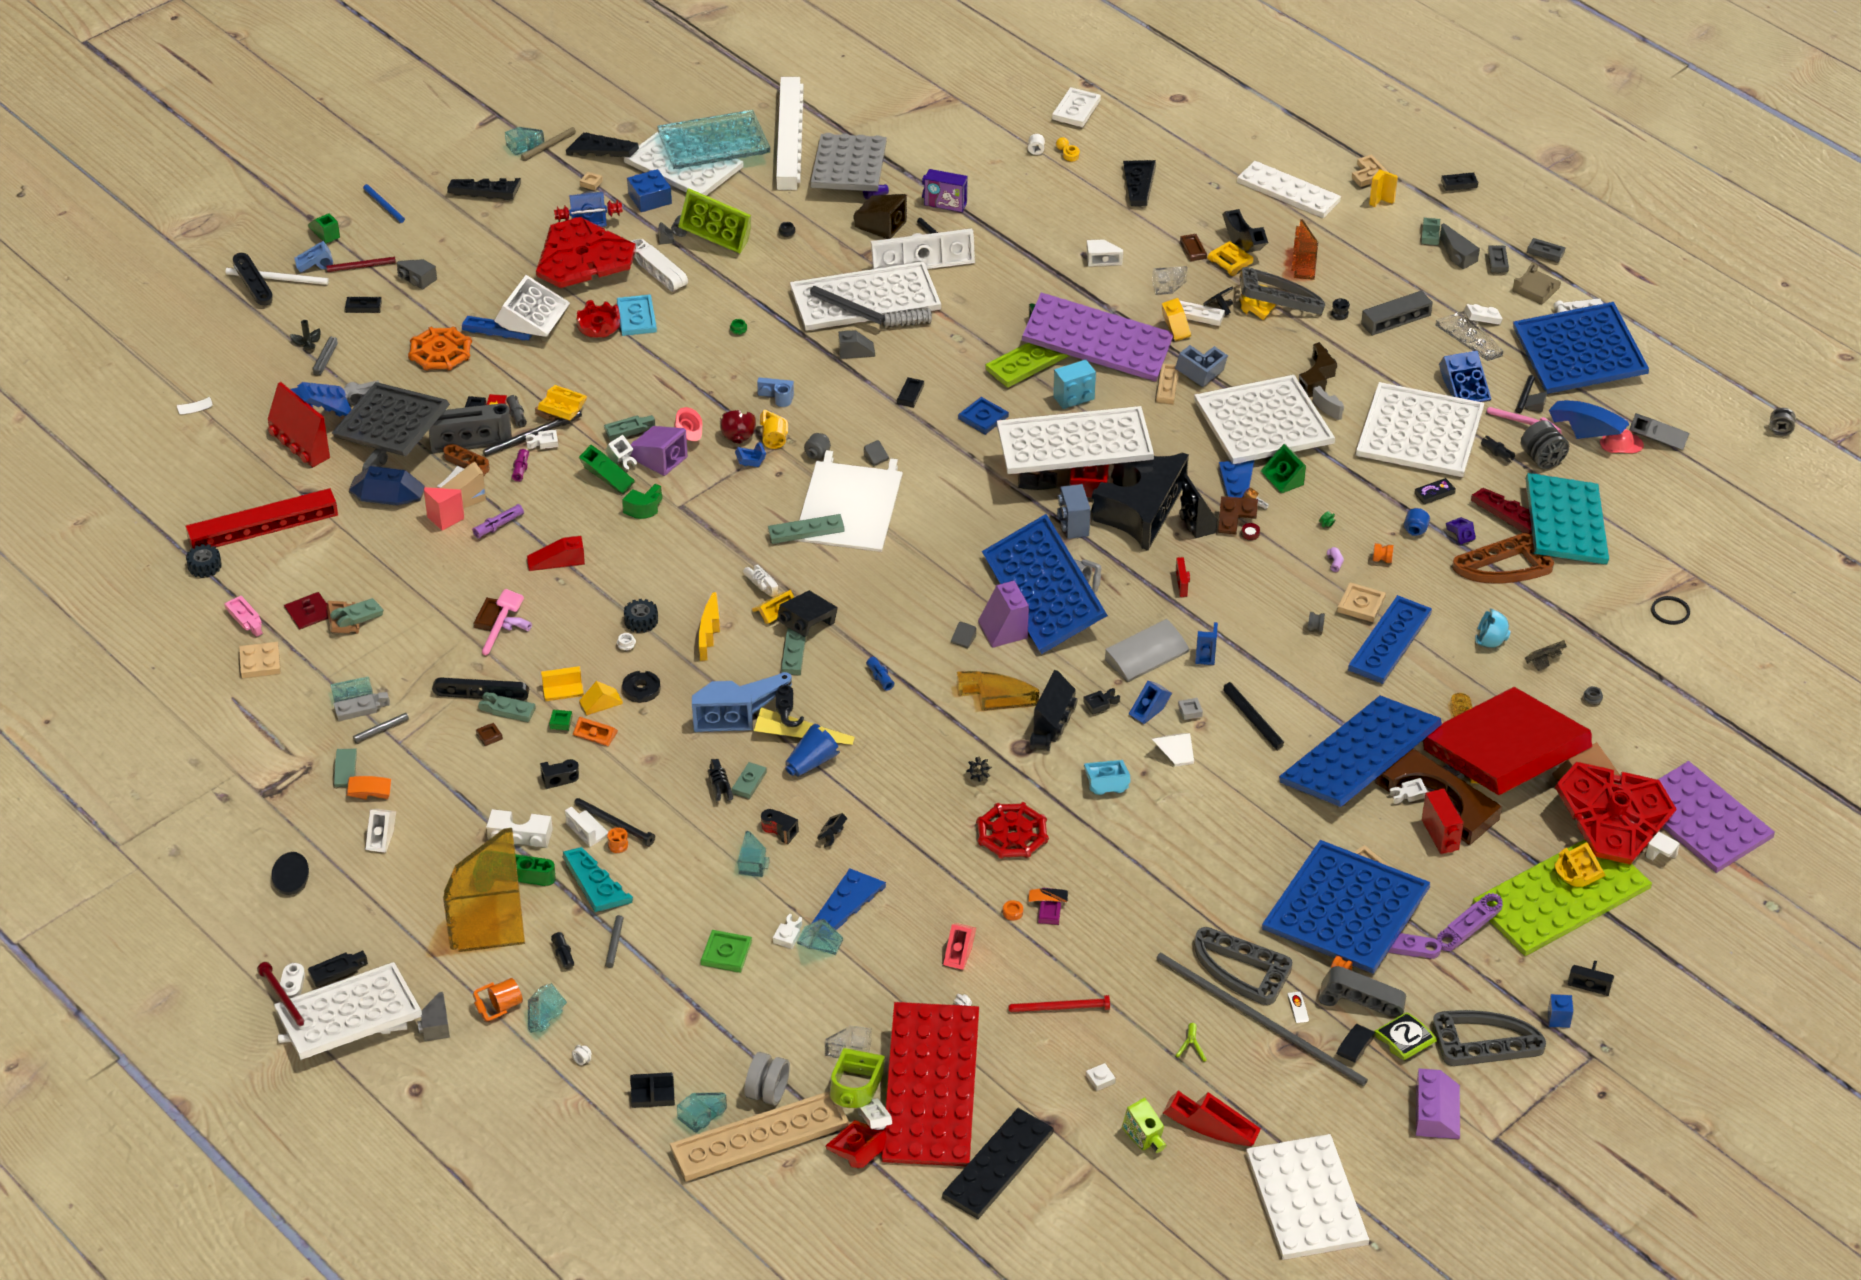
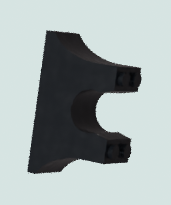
M1182 452L1171 456H1154L1153 460L1112 464L1114 465L1111 473L1113 483L1101 482L1098 488L1093 490L1092 499L1094 503L1091 508L1093 521L1128 533L1137 540L1142 549L1149 551L1182 491L1181 483L1183 482L1184 474L1188 475L1189 454Z

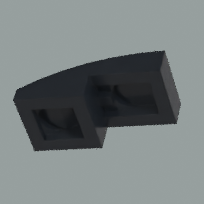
M1045 470L1039 471L1038 474L1025 472L1018 475V488L1047 490L1057 487L1056 472Z
M1356 1023L1339 1046L1336 1054L1356 1063L1364 1054L1365 1047L1374 1039L1376 1032Z

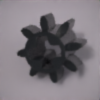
M979 756L975 758L976 763L974 761L968 762L971 766L966 772H970L972 775L971 780L978 777V781L981 782L983 781V776L986 778L990 777L988 771L992 769V766L987 764L988 759L981 761ZM979 765L981 766L980 773L977 772L979 769L977 766Z

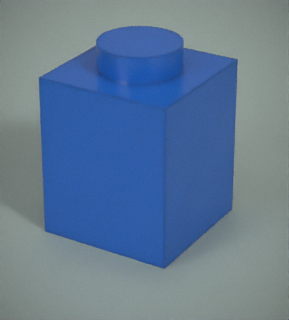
M1551 994L1548 1005L1549 1027L1570 1028L1573 1016L1572 995Z

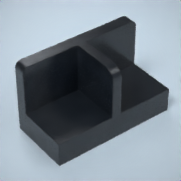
M1595 960L1592 969L1573 965L1569 975L1568 986L1609 996L1614 975L1597 971V961Z
M672 1072L630 1075L632 1108L675 1105L674 1076Z

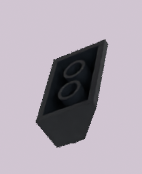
M1058 670L1053 671L1034 708L1033 732L1036 735H1047L1050 733L1052 742H1056L1059 735L1062 736L1065 728L1064 724L1069 722L1071 710L1076 708L1078 698H1075L1076 689Z

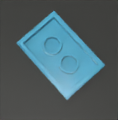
M651 295L616 298L620 313L622 336L657 332Z

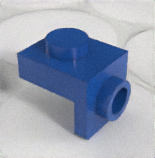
M757 442L754 450L737 447L735 454L739 464L759 467L765 459L766 451L762 443Z

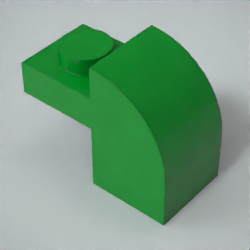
M654 484L645 494L632 489L622 499L623 513L638 519L655 516L658 513L657 505L661 503L663 498L661 486Z

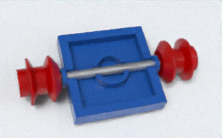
M603 192L569 195L571 209L568 210L566 205H564L563 209H559L557 206V210H554V218L560 222L561 219L569 220V215L572 219L582 217L603 227L607 226V211L610 217L613 216V213H617L620 216V213L623 212L622 203H618V199L616 203H612L609 200L606 206Z

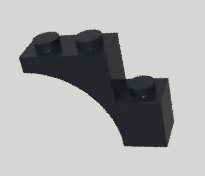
M1240 209L1225 211L1222 214L1231 242L1235 245L1243 244L1245 253L1260 251L1269 243L1264 227L1251 228L1244 220Z

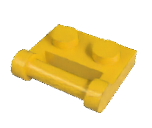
M1230 241L1211 251L1207 256L1210 262H1215L1227 270L1231 276H1235L1243 267L1252 264L1254 258ZM1219 256L1223 257L1224 259H1226L1227 261H1229V262L1232 263L1233 265H1230L1229 263H1227L1226 261H1224L1223 259H1221Z

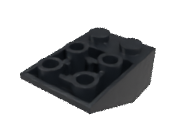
M1185 473L1181 483L1180 518L1186 522L1189 532H1192L1195 538L1215 534L1217 519L1189 476Z

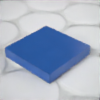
M980 397L958 414L959 420L985 435L997 426V421L1005 420L1009 417L1008 411L983 397Z

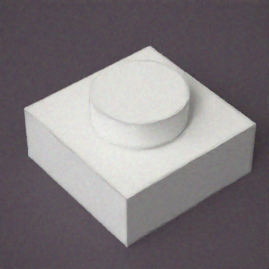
M1105 1063L1086 1071V1077L1096 1091L1115 1084L1116 1078Z

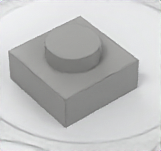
M1198 698L1178 702L1183 720L1203 716V710Z

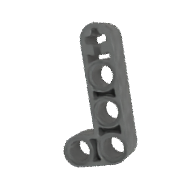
M1335 966L1329 970L1322 980L1319 1002L1325 1006H1334L1342 997L1395 1018L1403 1015L1407 996L1402 990L1344 967Z

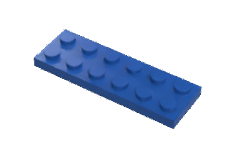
M1397 595L1349 663L1348 670L1383 684L1431 615L1432 608Z

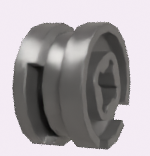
M1788 408L1773 410L1770 415V430L1778 436L1791 434L1795 429V413Z

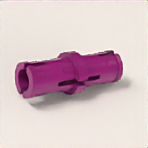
M526 449L518 451L517 459L513 463L514 470L511 477L516 482L522 481L524 472L528 467L529 451Z

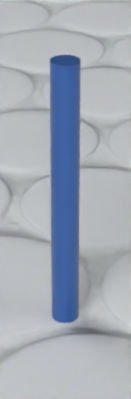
M368 184L363 186V189L400 223L405 221V218Z

